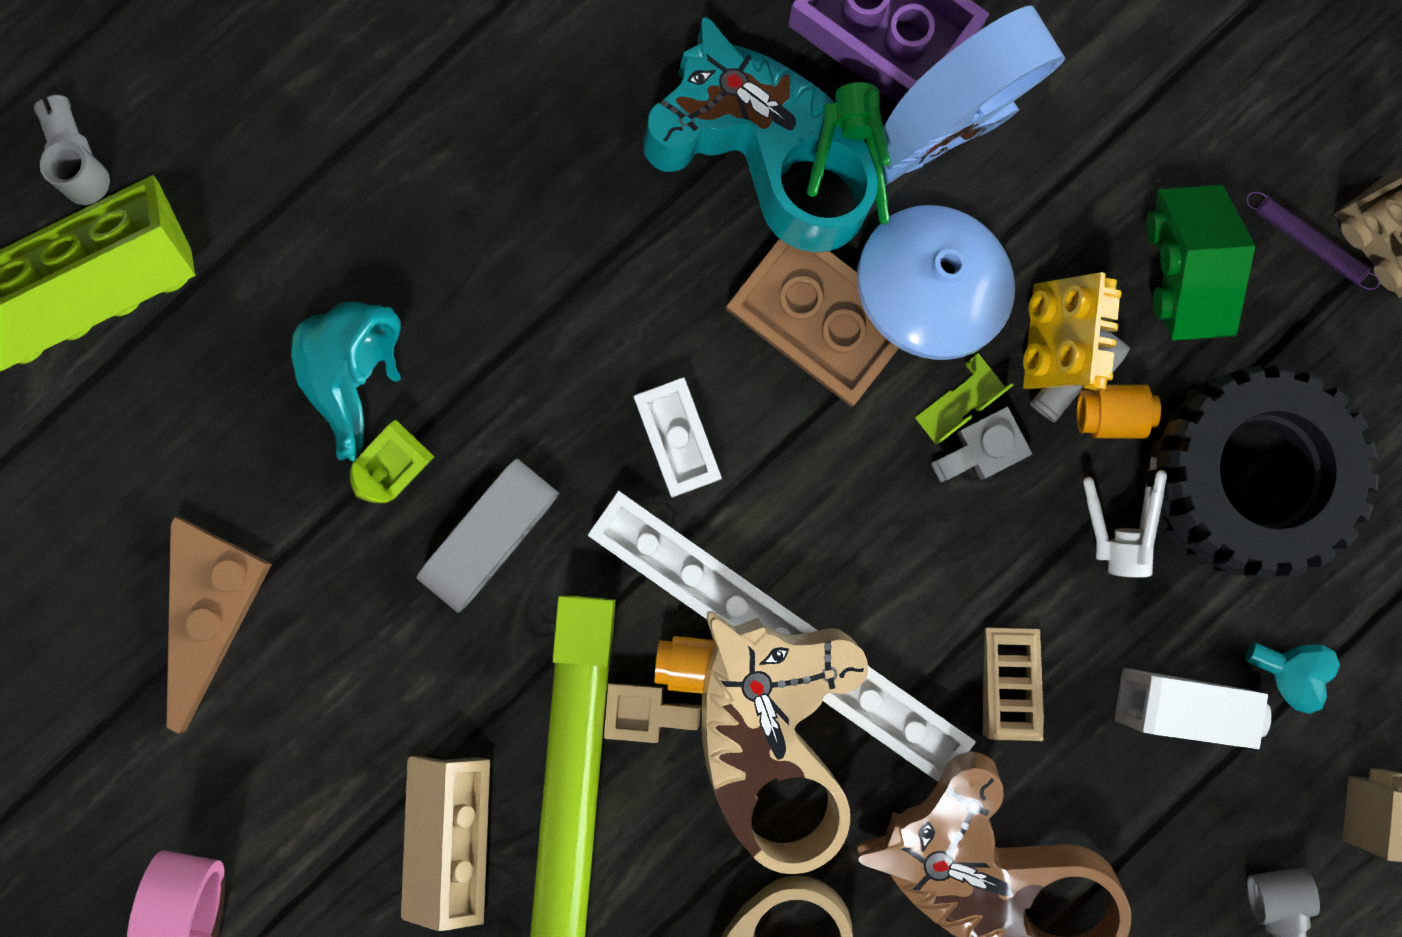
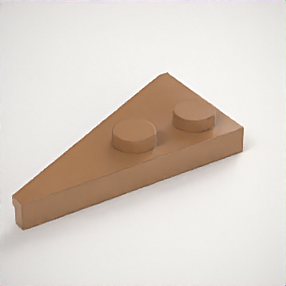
M174 517L171 523L167 728L179 734L185 732L272 564L178 517Z

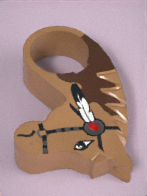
M971 751L952 758L946 765L934 790L923 803L907 809L902 814L893 812L885 836L862 841L857 845L859 852L858 861L862 865L891 874L898 887L918 909L955 937H1061L1048 934L1036 927L1028 918L1025 909L1031 908L1035 897L1045 886L1066 877L1091 879L1101 884L1110 892L1109 905L1102 920L1091 930L1070 937H1128L1131 911L1128 900L1113 868L1096 852L1082 846L1070 844L1008 848L995 847V838L990 818L1000 808L1004 791L994 761L981 753Z

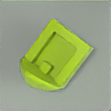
M394 420L353 462L350 468L351 487L355 496L364 501L378 504L390 502L410 484L435 456L398 421Z

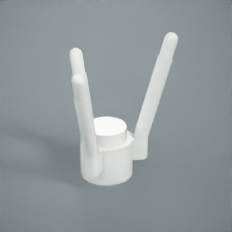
M1151 457L1148 470L1156 469L1157 458ZM1159 470L1156 473L1154 486L1147 487L1146 482L1139 529H1115V539L1111 540L1108 538L1094 480L1091 477L1084 479L1086 500L1096 537V559L1108 560L1109 574L1124 577H1147L1153 574L1154 542L1167 480V473L1164 470Z

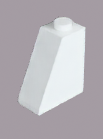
M1122 668L1114 721L1149 734L1260 749L1261 737H1265L1270 728L1271 708L1267 705L1268 694Z

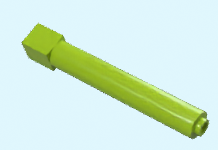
M561 595L558 597L553 652L555 666L530 937H585L616 599Z

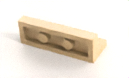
M410 756L408 758L401 917L404 921L436 931L484 924L490 777L489 759L474 757L439 760L423 756Z

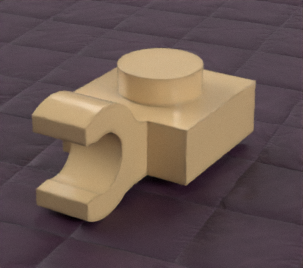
M610 682L607 692L604 739L659 743L661 727L698 730V727H700L701 705L663 703L664 687Z

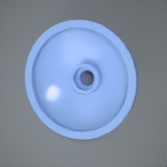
M935 205L915 206L901 210L890 216L888 224H880L873 231L859 257L857 287L862 306L868 318L888 341L910 354L934 360L956 359L973 354L993 340L1005 326L1012 311L1015 298V279L1010 260L1004 248L989 229L978 220L961 211ZM941 262L949 263L954 268L955 274L945 272L941 267Z

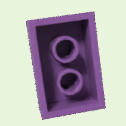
M795 0L791 7L788 26L862 80L876 86L879 92L898 104L910 88L930 68L965 40L980 31L989 13L971 0Z

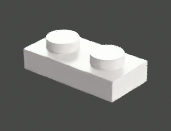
M684 377L634 396L671 498L722 479Z

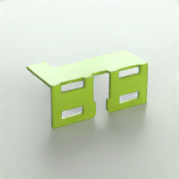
M979 353L965 363L973 375L953 392L951 390L915 417L935 444L942 442L972 418L971 415L965 419L962 417L973 408L977 412L983 410L1013 386L1011 383L1005 387Z

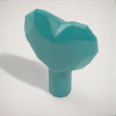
M1253 642L1245 655L1246 662L1274 674L1277 689L1294 710L1308 714L1323 708L1327 698L1326 684L1336 677L1340 667L1336 653L1324 645L1308 644L1297 646L1281 654Z

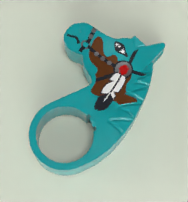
M704 17L697 38V46L683 52L678 73L682 78L680 85L650 111L643 141L645 157L658 170L674 172L686 167L697 153L719 155L730 151H740L747 159L764 219L777 237L792 247L809 252H827L847 244L858 233L877 194V173L867 144L864 140H850L843 137L842 130L836 126L825 169L838 175L849 187L854 199V210L839 217L823 218L813 216L799 209L786 195L782 186L781 176L790 170L792 164L814 162L824 124L823 106L827 103L835 102L814 84L779 62L750 49L731 45L710 19Z

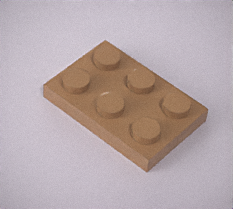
M779 239L726 306V310L850 407L857 403L899 349V347L888 341L868 318L858 293L857 272L830 251H804L792 247Z

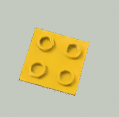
M1100 272L1034 284L1033 296L1029 303L1030 326L1028 345L1023 358L1025 370L1023 389L1084 385V389L1106 390L1107 380H1113L1114 353L1098 350V348H1114L1117 341L1099 337L1100 332L1118 331V324L1109 322L1118 320L1119 300L1122 292L1116 290L1117 280L1105 278L1106 273Z

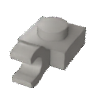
M1006 407L956 432L963 447L931 463L940 483L955 477L973 466L980 480L1032 455V452L1009 408Z

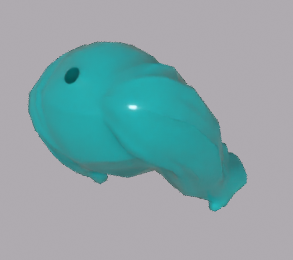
M342 302L324 315H312L298 324L293 333L291 358L297 384L311 404L329 423L335 434L336 457L341 461L348 458L351 462H354L363 447L365 425L362 403L356 388L366 382L373 368L382 360L386 364L387 376L395 382L401 380L394 358V347L401 331V322L391 307L369 305L361 302Z

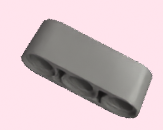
M515 459L500 474L427 561L416 578L453 610L460 613L558 497L559 492L523 462Z

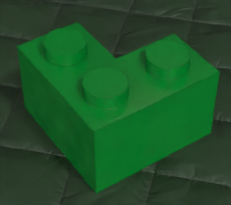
M1223 185L1158 189L1155 211L1148 213L1146 223L1148 240L1150 244H1156L1160 252V262L1163 271L1162 286L1156 287L1153 294V308L1156 318L1158 320L1163 319L1171 340L1237 336L1255 244Z

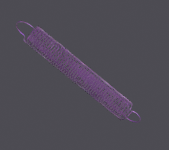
M1252 192V193H1250V194L1247 196V204L1249 205V203H1248V197H1249L1251 194H1253V193H1260V192ZM1269 198L1266 201L1267 204H1264L1259 212V208L1251 207L1257 210L1256 214L1261 215L1263 219L1265 218L1267 222L1287 234L1289 238L1295 239V242H1298L1300 246L1302 245V247L1309 250L1317 258L1322 259L1324 263L1328 264L1331 268L1333 267L1335 271L1344 275L1346 279L1348 278L1355 285L1360 283V279L1368 270L1370 272L1371 269H1368L1366 265L1364 266L1362 262L1357 261L1355 257L1353 258L1351 254L1346 253L1344 249L1342 250L1338 245L1333 244L1331 240L1326 239L1320 232L1315 231V229L1313 230V227L1311 228L1309 224L1304 223V221L1302 222L1298 216H1293V213L1291 214L1287 208L1285 209L1282 205L1280 206L1274 199Z

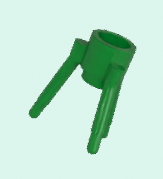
M864 82L846 84L836 90V103H827L823 106L824 124L810 174L807 194L810 197H814L818 193L835 127L838 126L842 130L843 137L847 139H866V144L877 173L878 188L875 203L877 205L878 218L882 225H886L889 223L890 217L882 166L890 164V155L880 112L879 89L872 84Z

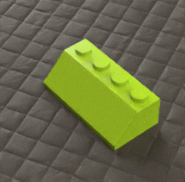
M154 175L0 249V372L17 363H29L39 357L45 349L66 339H78L85 335L92 326L113 316L129 314L141 302L161 292H173L181 288L188 279L196 276L191 248Z

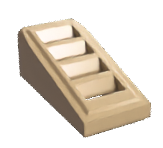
M984 627L982 735L992 740L1043 741L1044 713L1040 629ZM998 644L1026 645V656L998 655ZM999 666L1026 667V677H999ZM999 689H1026L1025 700L1000 699ZM1000 711L1025 712V722L1000 721Z

